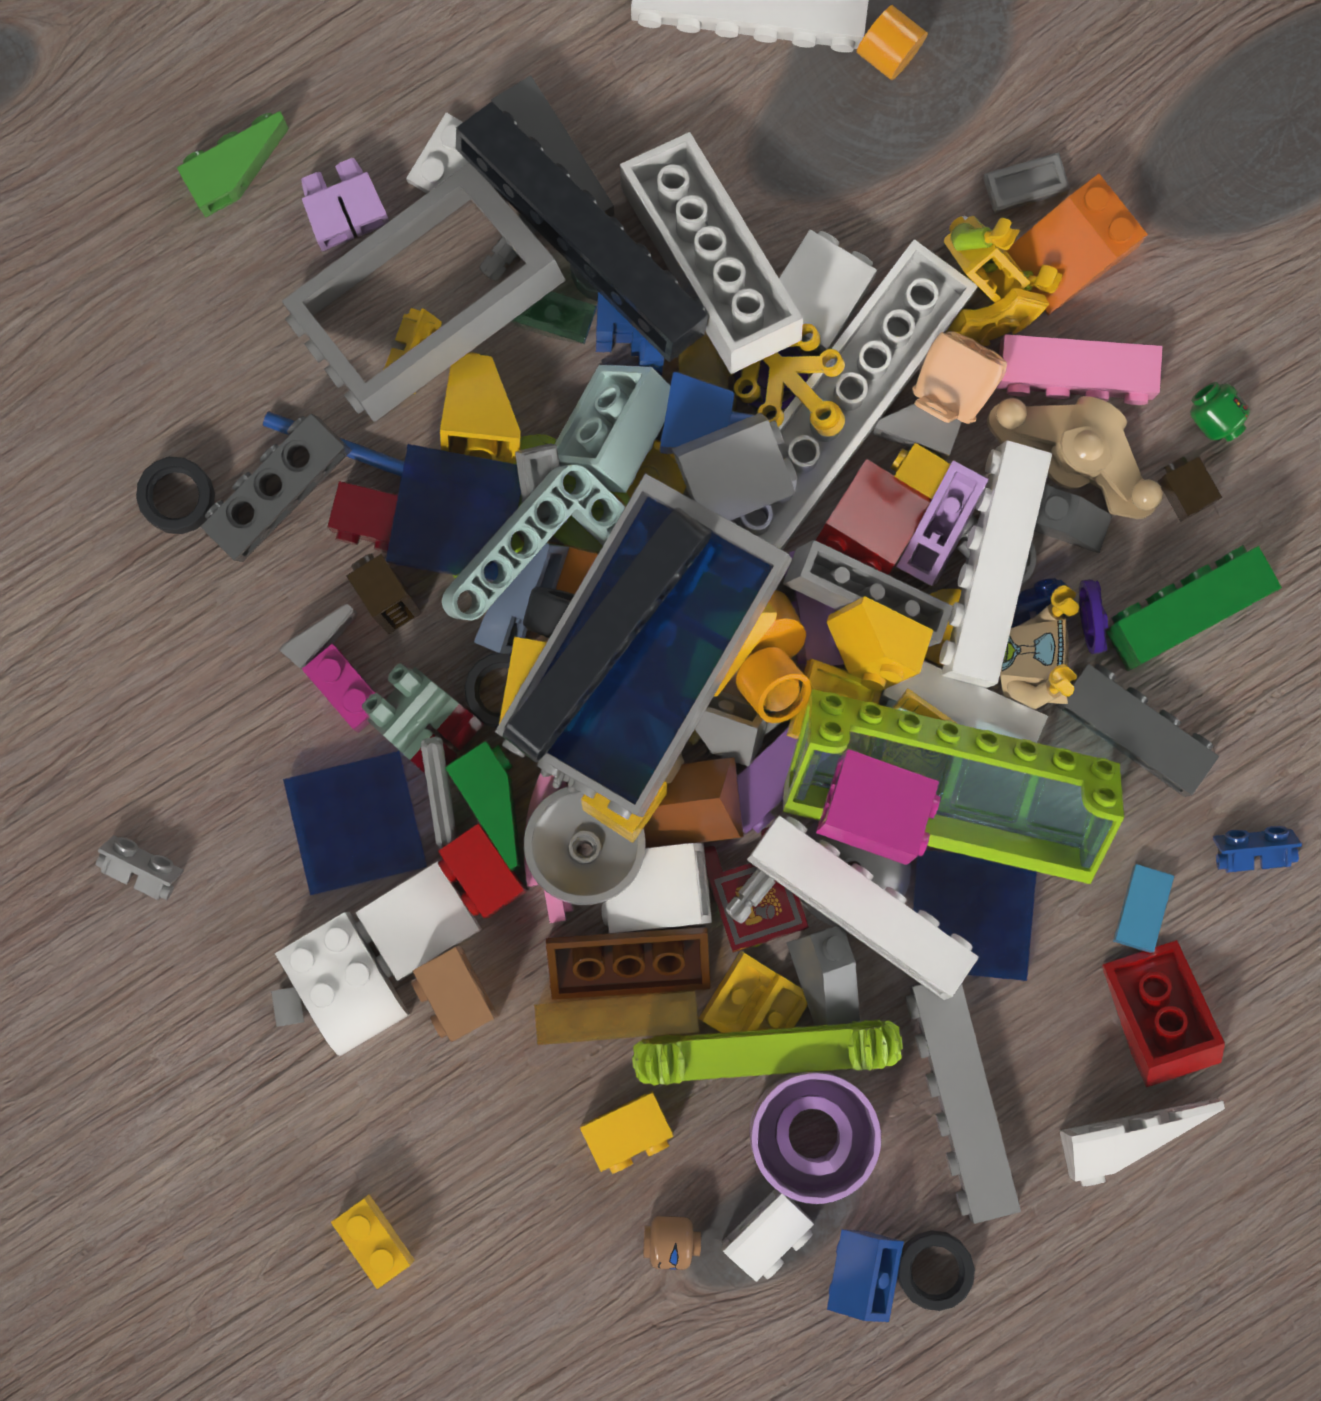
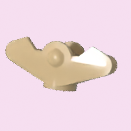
M1083 396L1077 400L1075 405L1025 406L1021 400L1009 398L994 406L987 417L988 427L1001 444L1008 440L1052 453L1048 470L1050 479L1058 486L1067 489H1079L1088 483L1093 484L1102 490L1110 514L1144 519L1150 516L1161 503L1163 496L1161 486L1156 481L1144 480L1124 433L1127 424L1126 418L1112 404L1099 398Z

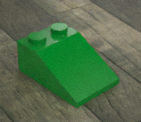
M485 741L446 766L445 769L509 869L516 871L521 868L513 784L512 778L507 772L513 766L499 745L492 748Z

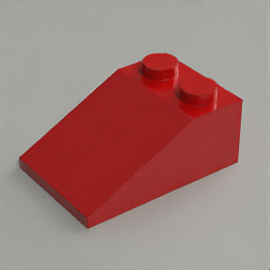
M1178 940L1157 946L1152 953L1142 951L1103 964L1102 968L1130 1052L1146 1088L1222 1062L1225 1042Z

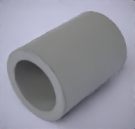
M295 987L271 991L276 1027L304 1022L301 998Z

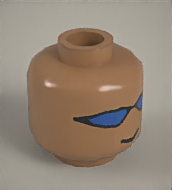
M656 1216L653 1218L651 1226H644L643 1258H649L653 1268L686 1270L691 1265L692 1256H700L701 1232L693 1231V1224L688 1217Z

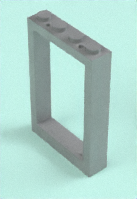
M468 163L282 300V303L290 313L285 320L299 338L306 334L310 339L304 345L318 363L323 359L328 362L329 366L324 370L336 387L340 388L345 384L349 391L344 396L357 414L365 410L373 422H376L566 280L553 256L493 186ZM469 200H472L526 264L365 383L313 316Z

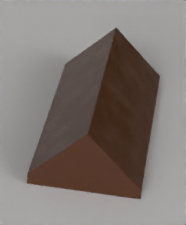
M707 927L546 938L552 1000L710 989Z

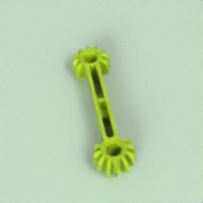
M866 1019L864 1021H853L849 1024L686 1036L680 1034L653 1036L652 1038H643L633 1046L634 1055L632 1056L636 1078L644 1084L651 1083L652 1085H669L672 1083L680 1084L682 1081L842 1069H855L856 1071L884 1069L885 1066L895 1065L902 1058L901 1049H903L899 1026L889 1020Z

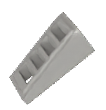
M345 604L283 644L278 650L302 669L330 644H334L356 619L358 613L350 605Z

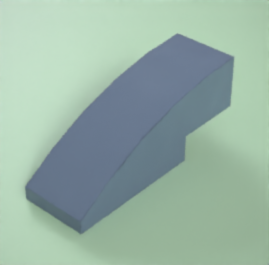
M546 543L489 607L474 643L498 653H512L514 637L525 638L528 630L523 625V619L532 589L535 587L556 589L569 547Z

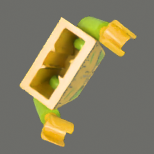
M961 216L951 223L949 227L950 234L944 239L945 245L965 274L994 303L1004 298L1013 287L1027 291L1036 287L1046 293H1054L1057 290L1063 275L1057 273L1056 268L1042 265L1038 276H1034L1032 271H1022L1006 251L1012 246L1020 232L1018 229L1010 228L1012 222L1009 219L1000 218L993 230L985 227L975 216Z

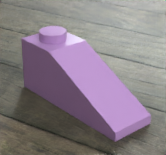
M953 460L897 567L931 586L937 584L957 547L989 479Z

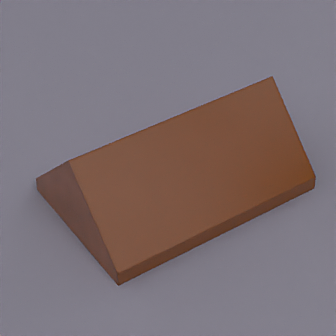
M735 757L681 764L672 782L667 783L666 796L643 828L645 848L744 837Z

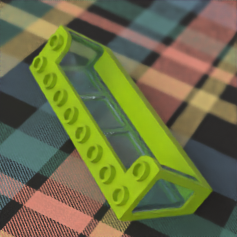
M812 689L800 734L784 784L783 812L820 820L837 761L847 749L939 781L936 795L940 796L941 799L934 818H928L925 832L929 833L930 837L927 846L1091 884L1124 819L1120 763L815 689Z

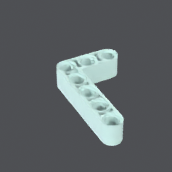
M562 465L554 468L446 589L442 598L443 609L447 615L455 619L469 621L478 619L489 609L571 515L596 540L604 545L623 513L625 506L583 466ZM569 472L576 479V488L570 494L566 492L563 486V479ZM596 500H599L604 507V514L598 521L594 519L591 512L592 505ZM542 502L547 503L550 508V517L545 523H542L537 516V508ZM639 522L634 530L629 546L623 549L621 555H637L648 543V531L641 522ZM517 531L524 537V547L518 553L511 548L510 544L512 535ZM493 561L498 567V576L490 583L484 576V568L487 563ZM467 591L471 595L472 605L468 611L463 613L458 608L457 600L462 592Z

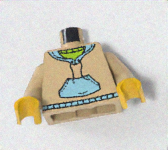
M1062 585L1055 589L1051 596L1052 604H1049L1035 617L1010 630L1000 672L1003 695L1032 709H1037L1046 703L1068 704V697L1074 692V686L1070 681L1076 680L1077 674L1069 668V637L1063 613L1067 616L1076 615L1079 610V604L1073 600L1076 597V592L1068 586Z

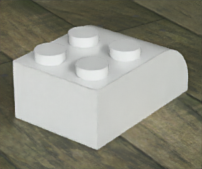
M350 912L340 914L275 953L320 1032L339 1056H342L410 1015L389 978L380 968L371 947L358 932L355 926L356 922Z

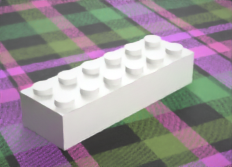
M690 132L620 164L621 189L668 269L677 279L679 286L690 297L697 298L704 305L708 314L705 331L731 374L801 341L803 317Z

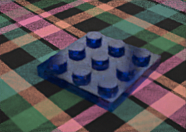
M408 444L386 557L387 562L458 576L518 509L521 489L517 464ZM493 561L487 563L484 568V576L488 582H493L498 576V567Z
M400 751L283 779L311 896L428 867Z
M925 850L922 856L918 855L916 857L912 910L916 913L919 910L927 912L939 921L940 924L937 928L950 937L953 933L957 934L973 946L971 952L979 958L967 975L1027 981L1037 872L959 853Z

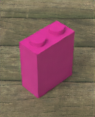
M847 749L837 761L816 833L908 865L918 855L922 856L927 848L930 834L925 832L928 818H934L940 804L941 797L936 795L939 781Z

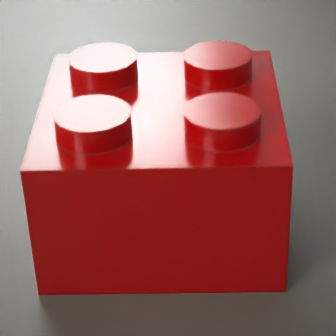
M476 824L438 851L443 859L437 864L450 882L455 883L459 881L465 890V893L460 897L473 916L481 914L483 918H490L528 892L516 873L509 869L480 824Z

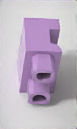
M354 158L340 162L335 166L341 183L327 188L321 172H315L301 179L305 195L302 201L322 251L355 239L341 207L342 203H344L358 237L377 230L389 222L368 172L363 173Z

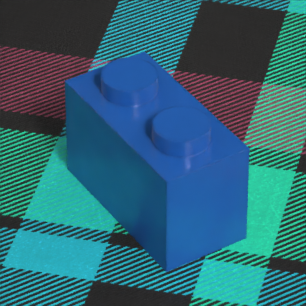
M842 1229L836 1249L837 1257L833 1279L829 1287L827 1310L862 1321L889 1322L904 1241L868 1231Z

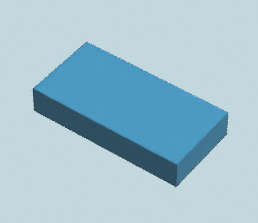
M1138 864L1133 866L1113 942L1149 953L1154 952L1174 875Z

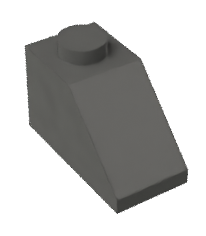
M1045 485L1034 531L1100 553L1112 515L1080 496Z

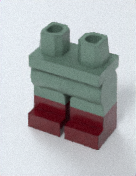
M401 663L397 664L389 673L388 681L396 688L385 700L376 692L371 694L362 704L363 710L369 716L367 721L424 774L421 742L425 738L436 737L426 728L428 724L460 751L484 725V723L416 667L410 669ZM443 743L446 766H448L457 754Z

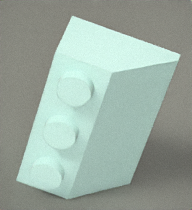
M599 365L555 442L559 465L583 466L609 491L626 493L629 486L635 480L637 471L647 453L652 449L654 440L665 422L671 386L653 367Z

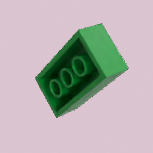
M1242 545L1216 560L1214 563L1217 568L1213 571L1210 565L1207 564L1181 579L1180 582L1183 587L1178 590L1175 584L1172 583L1146 598L1148 606L1142 608L1140 603L1137 602L1111 617L1114 625L1106 629L1105 632L1126 670L1130 671L1281 589L1282 586L1260 547L1257 546L1247 552L1245 546Z

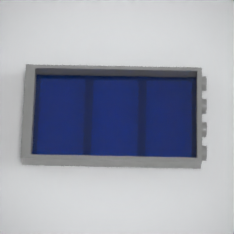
M646 473L495 733L503 737V732L509 722L664 520L677 507L682 509L712 532L709 542L554 745L537 764V767L556 778L560 776L561 772L575 779L572 787L592 799L596 793H599L611 800L607 808L628 820L632 813L636 816L644 817L792 562V558L785 551ZM506 739L504 740L503 747L524 757L525 754Z

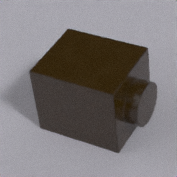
M1183 456L1164 467L1167 474L1158 480L1180 522L1223 498L1199 456L1189 462Z

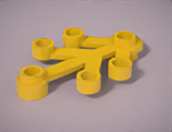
M803 324L801 341L789 347H800L804 351H812L820 344V334L812 324ZM808 333L813 334L811 340L807 342L802 341L804 335ZM825 350L820 356L782 357L776 352L762 359L770 369L766 401L759 407L757 414L762 413L766 417L770 411H777L776 416L769 420V422L775 420L778 427L783 423L784 413L781 408L785 384L811 412V424L820 435L830 437L842 430L845 424V417L839 406L832 401H822L797 374L824 373L829 377L839 375L844 370L845 362L837 350ZM830 359H837V363L833 367H825ZM761 360L743 368L742 377L734 385L735 394L744 403H752L760 396L761 389L757 383ZM753 385L749 393L742 394L744 387ZM831 411V415L827 419H819L823 413Z

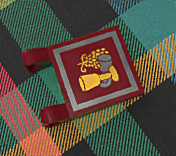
M769 827L764 828V829L761 830V836H762V837L764 836V834L766 833V831L769 829ZM714 846L704 848L707 876L733 953L809 928L799 897L776 880V883L756 907H751L752 912L743 923H739L731 918L726 912L727 905L734 897L738 898L740 896L739 890L756 871L757 867L749 863L723 872L716 848Z

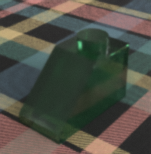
M551 291L511 322L519 328L553 339L585 345L597 306Z

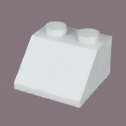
M774 1189L721 1242L723 1252L756 1282L762 1276L769 1279L782 1267L784 1261L781 1257L791 1247L797 1251L811 1238L813 1233L809 1229L814 1223L791 1198Z

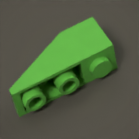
M280 111L273 115L272 113H265L257 117L248 129L240 133L234 131L224 135L218 140L217 146L206 152L199 150L191 153L183 160L184 164L176 167L205 218L239 200L289 129Z

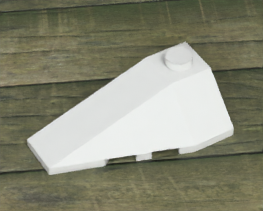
M1214 1098L1059 1130L1069 1177L1074 1181L1081 1180L1082 1186L1106 1182L1105 1175L1114 1174L1224 1110V1102Z

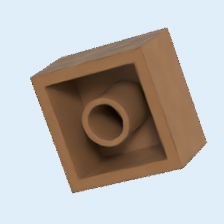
M461 946L454 947L412 970L416 979L412 980L411 984L422 1003L429 1001L435 1015L431 1016L430 1019L440 1038L448 1036L450 1042H453L499 1016Z

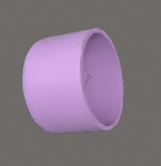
M832 1072L790 1073L781 1077L764 1091L755 1105L751 1116L750 1144L756 1163L766 1180L776 1190L791 1199L811 1204H823L840 1200L862 1186L877 1163L881 1148V1130L877 1114L869 1100L857 1087L845 1078ZM807 1109H817L829 1114L835 1121L838 1130L837 1141L833 1149L826 1155L818 1158H806L798 1154L791 1146L789 1140V1127L793 1118L801 1111Z

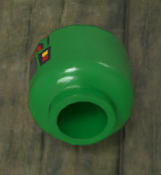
M1212 382L1193 396L1190 416L1209 440L1215 441L1225 438L1229 442L1246 430L1244 423L1249 417L1250 409L1232 385L1227 383L1219 385L1218 382Z

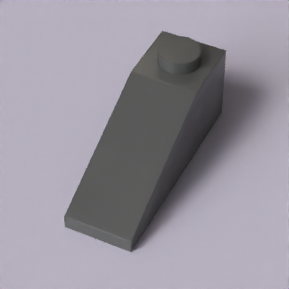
M837 925L786 942L814 1025L849 1024L853 1021H860L856 962L845 930Z

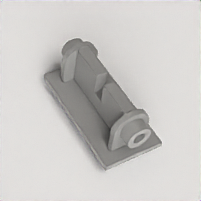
M113 835L98 849V852L101 854L96 861V866L101 868V873L124 884L130 881L134 873L138 875L134 889L156 900L160 898L169 899L174 890V886L171 884L184 871L175 866L167 857L153 855L138 848V845L128 838Z

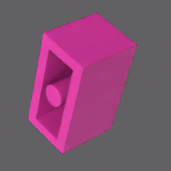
M330 644L303 667L302 670L351 728L359 733L369 724L367 721L369 716L363 710L362 704L371 694L376 692L334 644Z

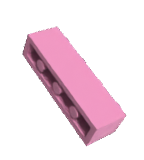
M1007 334L1003 336L1000 342L999 355L1007 362L1005 376L997 386V389H1007V394L1011 396H1029L1030 391L1046 392V397L1051 399H1068L1070 394L1099 398L1106 402L1109 401V397L1124 398V403L1145 405L1148 404V400H1153L1160 393L1162 346Z

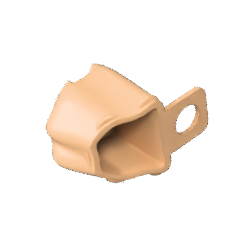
M952 331L947 333L941 332L930 346L917 383L912 387L913 394L919 397L914 404L947 423L956 419L966 424L976 421L978 412L1004 378L1007 362L996 352L978 344L971 338Z

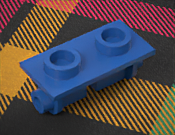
M1270 826L1264 831L1250 833L1245 830H1230L1225 835L1213 836V841L1221 852L1216 854L1218 870L1225 869L1226 873L1254 870V856H1260V866L1262 869L1291 867L1292 863L1299 860L1297 847H1302V843L1293 830L1283 826Z

